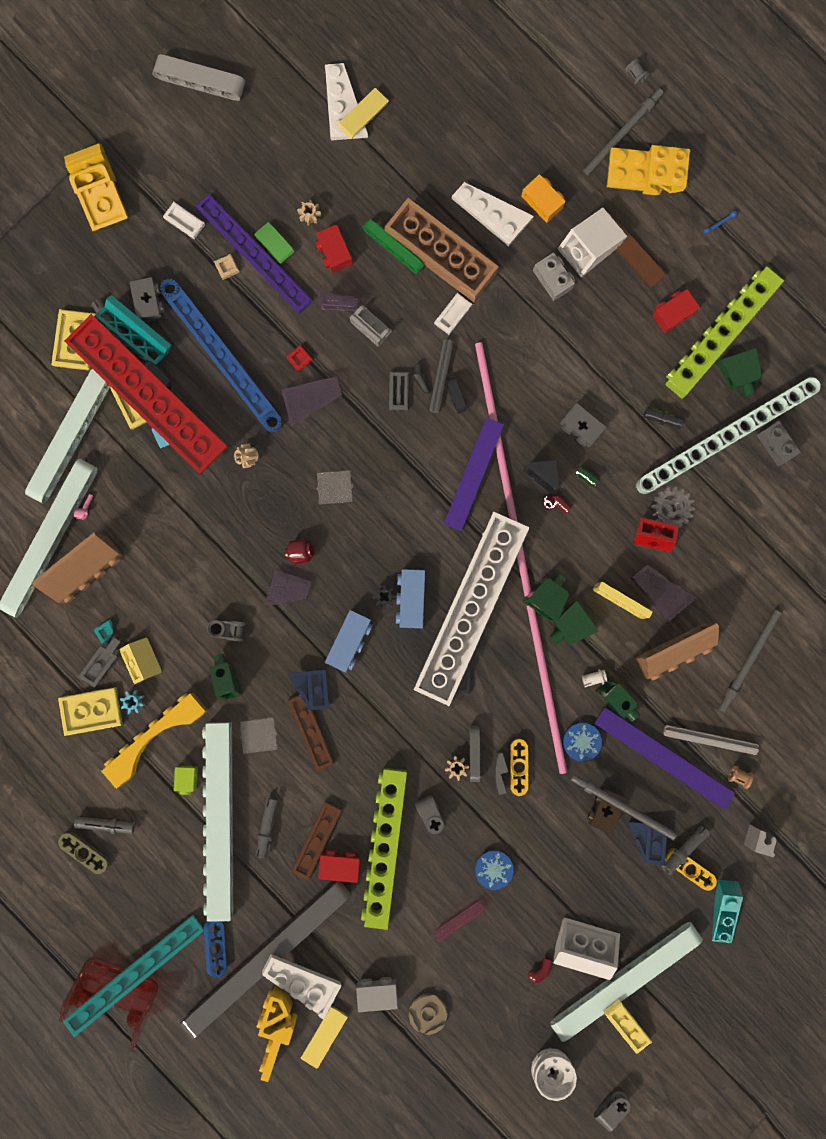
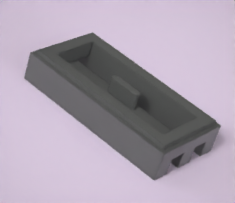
M390 372L389 410L408 411L409 372ZM394 376H397V405H393ZM401 376H405L404 405H400Z

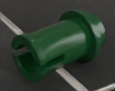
M583 465L575 474L589 484L588 487L594 488L600 480L597 474L594 475Z

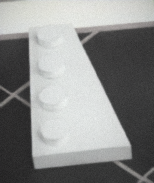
M344 63L325 65L330 137L331 140L351 139L338 127V123L358 104ZM362 128L352 139L368 138L366 128Z
M465 182L452 196V199L507 246L511 245L534 217Z
M272 954L262 970L263 976L281 989H285L290 993V996L304 1003L305 1007L315 1011L323 1020L341 988L340 981Z

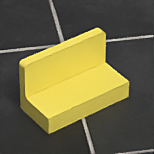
M148 638L135 641L119 649L134 685L162 672Z

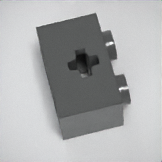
M152 277L131 281L130 287L136 316L144 323L163 319L162 313L165 312L163 302L159 300V294H161L159 283H156Z
M578 403L575 404L560 423L562 425L561 428L569 435L572 433L577 438L576 441L583 447H590L606 428ZM584 424V429L579 430V426Z
M780 421L757 434V437L777 466L786 463L801 453Z

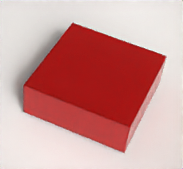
M301 345L286 356L298 373L313 361Z

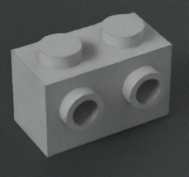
M554 252L535 264L533 272L553 301L572 290L575 284L573 275L565 270L562 259L559 256L556 257Z
M383 977L379 981L362 979L360 982H357L358 1012L398 1009L396 979Z

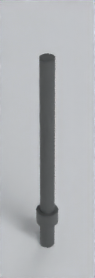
M658 88L650 98H646L642 103V107L585 167L583 172L587 176L644 114L653 109L656 101L664 94L662 89Z
M774 610L732 686L726 690L725 698L718 708L720 711L725 713L732 700L735 701L738 695L737 691L780 618L781 612Z
M576 774L572 775L570 780L583 787V790L587 793L595 794L670 839L674 840L676 838V832L598 788L594 782L586 781Z

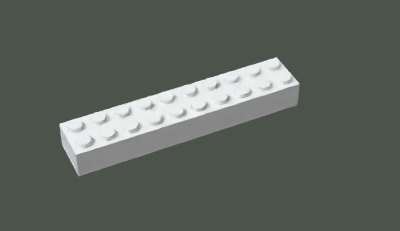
M493 512L416 683L415 691L450 706L529 527Z

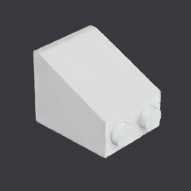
M601 208L572 228L558 250L576 272L583 277L616 250L626 239L627 235L611 218L610 214L604 208Z

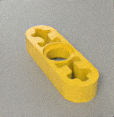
M515 739L510 744V789L517 796H522L528 791V745L522 739ZM518 742L524 746V749L520 751V756L525 755V759H513V756H517V750L514 749V746H517ZM516 762L524 763V770L520 773L514 771L513 767ZM513 775H525L524 779L521 778V784L524 785V788H521L520 792L514 788V785L518 784V779H513Z
M669 849L666 852L665 860L667 861L673 854L672 852L678 849ZM687 857L685 864L680 865L681 869L679 867L676 869L704 890L710 891L716 886V877L689 857ZM689 864H694L696 867V871L692 875L686 873V867ZM701 874L705 878L709 877L711 883L704 885V881L698 876Z

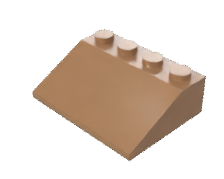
M92 533L35 579L32 585L56 602L67 604L76 597L75 594L77 592L86 590L91 585L90 582L93 579L102 577L106 573L104 570L109 566L114 567L121 561L119 558L123 554L109 537Z
M717 623L702 624L635 657L644 678L658 679L662 676V672L666 670L669 672L679 668L678 664L684 661L686 663L692 662L697 659L696 655L700 653L705 655L714 650L713 647L718 645L719 626Z

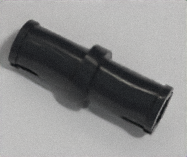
M649 406L646 407L643 418L659 422L660 425L666 424L681 429L684 422V417L670 414L667 410L653 409Z

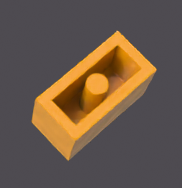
M539 174L523 189L521 197L548 223L563 209L566 201L559 191L556 192L551 187L550 181Z

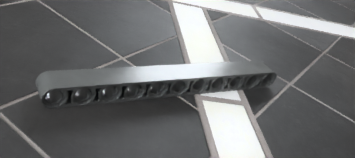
M341 881L334 882L181 1021V1027L192 1039L198 1036L263 977L262 970L271 954L283 959L346 902L352 893Z

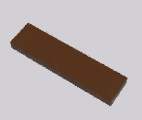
M616 219V224L627 235L622 244L617 247V252L652 289L666 274Z
M300 695L288 699L287 701L316 772L334 765V760L313 710L307 709Z
M324 802L292 868V873L309 880L342 808L330 802Z

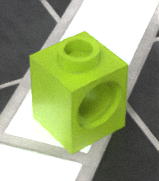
M179 765L175 767L174 791H179L180 795H191V792L197 790L198 766Z

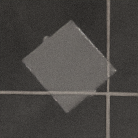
M350 470L317 473L318 487L316 490L319 495V505L353 502V485L351 484Z
M274 718L240 722V739L242 740L243 754L277 750V732L275 731Z

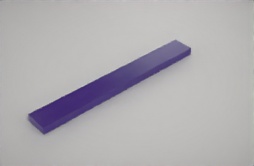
M210 194L196 205L197 210L298 314L302 313L313 302L300 286Z
M604 707L595 720V725L724 810L734 796V792Z

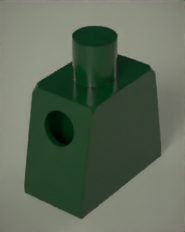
M756 348L722 359L717 363L731 390L742 388L744 397L756 394L753 383L761 379Z
M558 573L553 580L549 578L542 579L522 602L548 621H558L569 596L568 591L562 588L567 579Z
M575 601L560 615L558 621L553 622L557 630L550 634L549 637L555 645L562 640L571 645L597 633L598 629L578 601Z
M224 654L213 656L215 666L210 667L209 670L215 696L222 701L242 696L233 665L226 662Z
M607 678V681L595 690L623 718L627 716L630 721L638 718L640 713L635 709L638 705L637 702L618 682Z

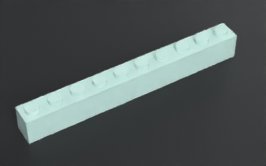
M232 722L206 723V727H203L202 730L203 739H206V746H203V758H206V766H203V778H206V785L203 786V797H206V805L203 806V817H206V824L203 826V836H206V844L203 846V855L206 856L203 874L207 876V883L204 884L203 888L204 896H207V903H204V915H207V921H231L233 918Z

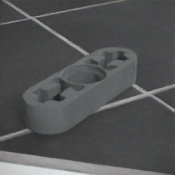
M479 725L469 726L470 782H480Z

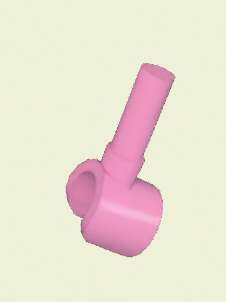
M89 494L82 509H75L74 517L76 519L84 520L87 518V509L94 497L93 495Z

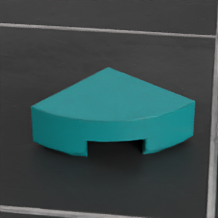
M108 620L94 629L101 643L104 641L109 643L113 637L114 625L112 620Z

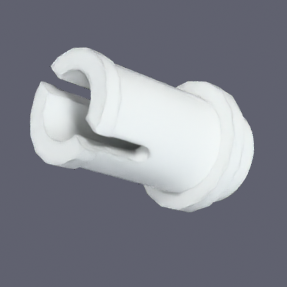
M599 669L598 672L582 675V680L586 688L598 683L604 684L607 681L605 671Z

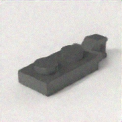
M114 635L109 643L104 641L79 673L78 677L95 687L117 657L119 650L116 647L121 642V639Z

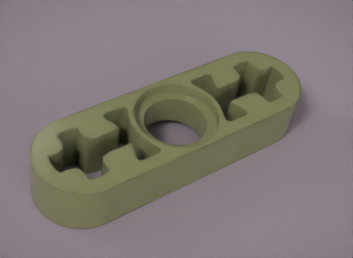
M67 832L59 838V847L93 873L101 874L108 869L110 864L108 857L75 833ZM70 837L72 844L67 846L65 839ZM79 843L80 845L75 849V851H73L72 849L75 848V846L73 845H77ZM83 847L89 851L87 858H82L79 855V850ZM93 855H96V856L93 858L94 860H92V861L89 863L88 860H90V859L93 857ZM100 860H102V861H103L102 866H104V868H103V867H100V868L98 869V868L96 867V866H97V862L100 861Z

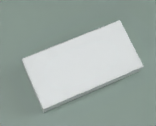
M175 202L172 203L163 216L165 220L194 240L205 226L203 221Z
M457 293L434 324L450 335L472 307V303Z

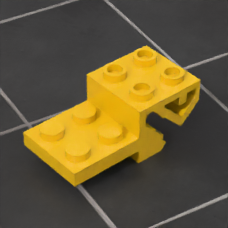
M102 144L93 145L64 157L66 168L70 173V183L75 194L78 195L92 231L129 218L114 183L117 181Z
M652 145L649 151L611 148L607 187L643 191L642 194L659 195L662 189L669 193L684 191L687 185L690 149Z
M275 985L273 991L269 990L263 1005L264 1009L257 1024V1028H260L258 1036L270 1039L259 1070L263 1072L261 1080L266 1082L269 1081L280 1044L289 1045L298 1017L295 1013L290 1015L293 1002L289 993Z

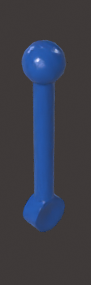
M731 211L730 215L704 230V234L707 235L730 218L737 217V212Z

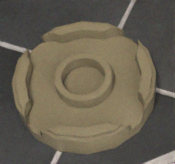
M425 993L413 999L409 1007V1020L416 1031L430 1035L437 1033L444 1027L448 1013L446 1004L439 996Z

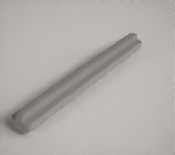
M665 725L663 730L664 736L753 755H757L759 752V745L752 742L671 725Z

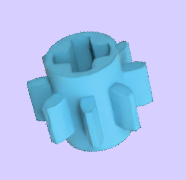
M134 690L133 695L126 691L127 697L120 698L123 701L121 709H128V714H131L133 709L136 713H139V707L146 705L142 703V699L145 696L137 695L138 690ZM130 699H133L136 705H132Z

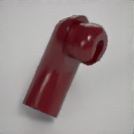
M559 495L548 496L543 502L545 508L559 507L565 514L572 508Z
M544 957L541 968L537 971L530 970L528 979L533 981V983H539L547 978L553 960Z

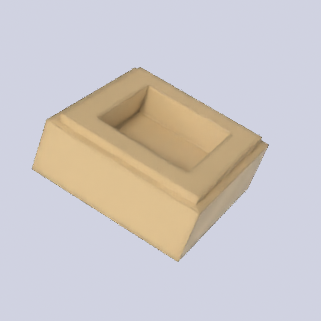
M231 254L214 261L222 280L239 273Z

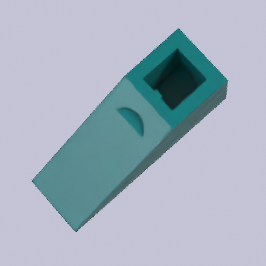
M718 880L712 929V941L732 943L743 899L738 881Z

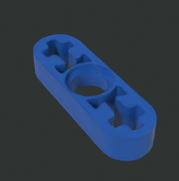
M207 921L204 925L206 970L210 976L220 978L227 970L224 925L221 921ZM214 925H216L217 929H215L214 932L210 931V929L213 928ZM214 943H218V944H219V950H218V952L215 953V954H212V952H211V947H212V945H213ZM216 964L220 965V968L217 969V972L213 971V968L216 967Z

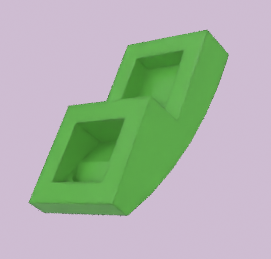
M269 222L254 234L280 264L295 252Z

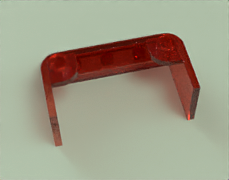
M99 958L86 960L62 1003L59 1022L63 1023L72 1006L76 1008L82 1006L126 969ZM146 978L114 1005L129 1012L126 1022L128 1027L134 1030L130 1045L132 1050H134L147 1022L158 992V984L151 978Z

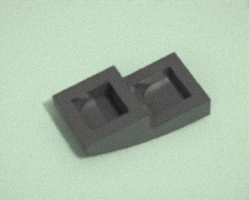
M500 751L496 755L494 772L498 794L502 795L507 792L501 774L508 772L503 753Z

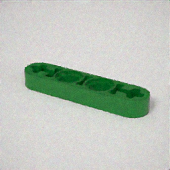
M368 219L362 226L368 235L414 273L418 274L424 267L423 263L371 219Z

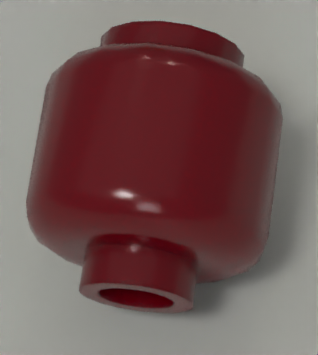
M306 538L292 540L288 543L287 548H285L286 558L294 565L308 563L315 555L313 543L309 542Z

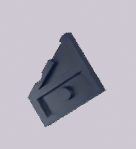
M326 670L288 673L291 682L308 710L329 709Z
M629 821V826L644 862L647 864L663 865L665 863L667 836L643 822Z

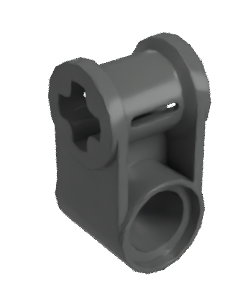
M214 620L208 624L207 632L214 638L244 642L242 634L243 626L246 623ZM217 623L222 627L218 635L212 631L213 625Z
M431 794L414 804L427 830L432 834H439L444 828V819L435 798ZM432 820L440 822L437 829L435 826L431 827Z
M621 1090L613 1092L594 1113V1118L609 1132L613 1131L619 1122L630 1112L631 1106L626 1093Z

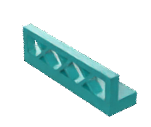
M112 295L106 299L105 306L94 315L109 332L145 362L148 360L157 365L168 355L171 344ZM107 312L113 317V321H106L102 316ZM117 326H123L128 329V334H121ZM132 339H140L143 342V346H136L133 344ZM147 351H154L159 356L153 360L148 356Z

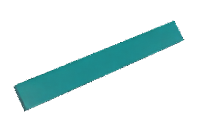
M194 915L188 918L64 1019L63 1023L73 1037H76L203 933L204 928Z

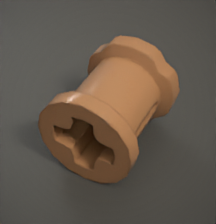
M736 765L732 767L728 775V781L737 782L743 785L745 789L750 787L754 778V773L742 771Z

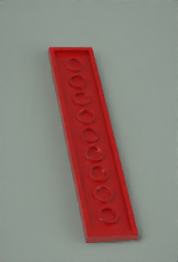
M92 314L64 340L199 474H202L228 448Z

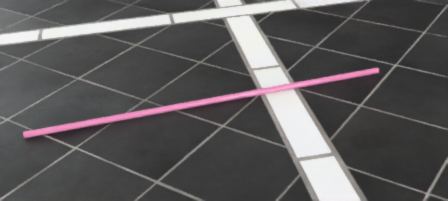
M476 343L475 347L489 418L498 422L483 343ZM500 434L495 448L509 519L518 522ZM521 545L517 554V560L526 597L531 591L523 546ZM527 606L559 773L564 774L567 773L536 611Z

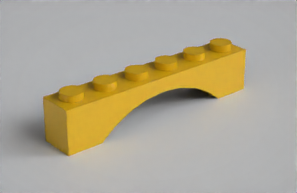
M194 693L182 695L177 700L179 704L174 708L170 706L163 712L165 715L160 720L155 719L148 725L150 728L145 733L143 731L133 738L135 742L132 745H125L119 751L120 755L116 759L112 757L104 764L105 768L101 772L116 789L136 774L137 764L142 752L156 735L172 726L192 724L208 711Z

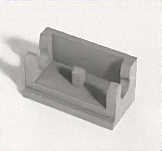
M363 305L350 316V322L378 347L392 333L390 328Z
M749 824L744 845L754 852L770 857L775 856L773 852L776 838L772 836L770 844H765L766 832Z

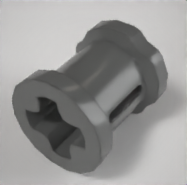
M638 58L625 68V71L635 80V85L641 84L650 74L643 69Z

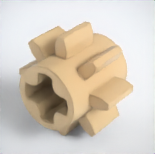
M311 200L307 203L301 202L302 209H297L298 214L301 215L299 217L300 221L305 220L308 226L313 222L317 224V217H321V212L317 211L319 210V204L314 205Z
M242 444L241 447H237L238 450L234 453L236 463L242 464L243 468L255 465V462L258 460L257 450L254 447L250 448V444Z
M455 755L452 762L447 760L449 767H446L445 771L451 772L449 778H452L454 775L459 781L462 774L467 776L464 769L469 768V765H463L464 758L457 760ZM456 763H458L460 767L462 766V768L459 769L458 773H456L453 769L451 770V768H453Z

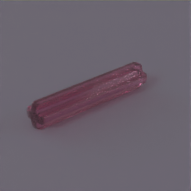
M478 901L434 932V937L438 942H441L483 913L485 907Z

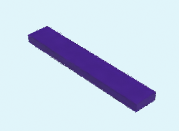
M489 418L485 419L444 525L462 531L504 424Z

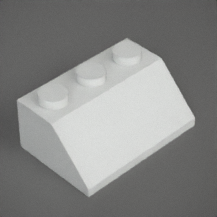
M563 918L555 946L553 963L610 980L618 967L620 934Z

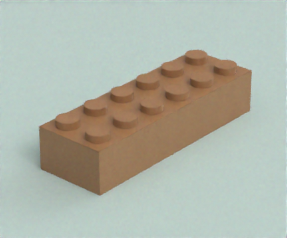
M409 198L406 199L385 226V231L416 256L426 267L472 302L478 299L498 272L499 266Z

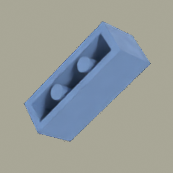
M402 569V574H398L397 585H401V593H397V604H400V612H396V624H400V628L423 629L425 570Z
M350 610L325 663L345 673L348 669L352 670L356 662L353 658L356 652L360 653L364 646L362 639L365 634L369 635L373 627L370 624L371 620Z

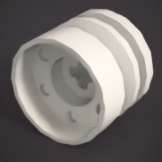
M548 1048L540 1051L532 1061L531 1073L536 1088L541 1095L554 1101L566 1099L571 1095L576 1087L577 1077L575 1069L566 1054L559 1049ZM553 1068L555 1073L551 1074L549 1069Z

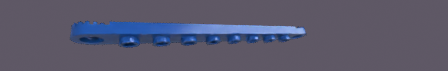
M172 279L164 280L160 285L162 295L264 428L269 432H277L282 427L281 417L178 283ZM168 285L175 286V291L172 294L165 292V288ZM271 417L276 418L278 421L274 427L267 425V421Z

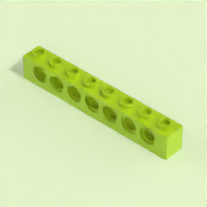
M766 267L763 271L758 270L751 278L754 281L750 286L746 284L741 289L739 299L734 298L729 303L727 313L722 312L717 317L715 327L710 326L704 332L705 338L702 342L698 340L692 346L691 350L693 352L690 356L685 355L680 360L679 364L681 366L678 370L673 369L666 378L669 380L665 385L681 399L689 393L784 282L771 269ZM756 286L761 287L763 293L758 292ZM743 301H749L751 306H745ZM731 314L737 315L738 321H734ZM719 328H723L726 331V335H722L719 332ZM707 342H711L714 345V350L707 347ZM695 356L702 359V364H698L695 361ZM682 371H688L690 373V378H685L682 374Z
M384 767L383 772H379L378 784H382L381 792L377 791L376 803H379V811L374 812L373 822L377 823L376 830H372L371 842L375 843L374 850L369 852V862H372V868L367 869L366 881H370L369 889H365L364 901H367V908L362 909L361 920L365 921L364 927L388 930L407 770ZM393 784L397 790L395 793L389 794L385 789L386 786ZM385 804H392L394 811L386 813L383 806ZM388 823L391 825L392 830L390 832H383L381 825ZM381 843H386L389 845V850L382 852L378 846ZM381 862L385 863L387 869L379 871L376 865ZM381 882L385 888L378 891L374 888V884ZM374 902H379L382 908L374 910L371 905Z

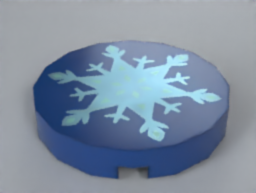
M577 723L571 725L566 730L563 736V746L565 752L571 758L577 761H588L599 754L602 747V738L594 726L588 723Z
M488 850L480 855L475 864V875L481 885L491 890H498L507 886L512 880L514 870L509 856L499 850Z

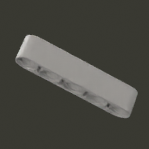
M162 54L157 56L152 73L153 76L162 81L235 101L241 99L245 80L238 75Z

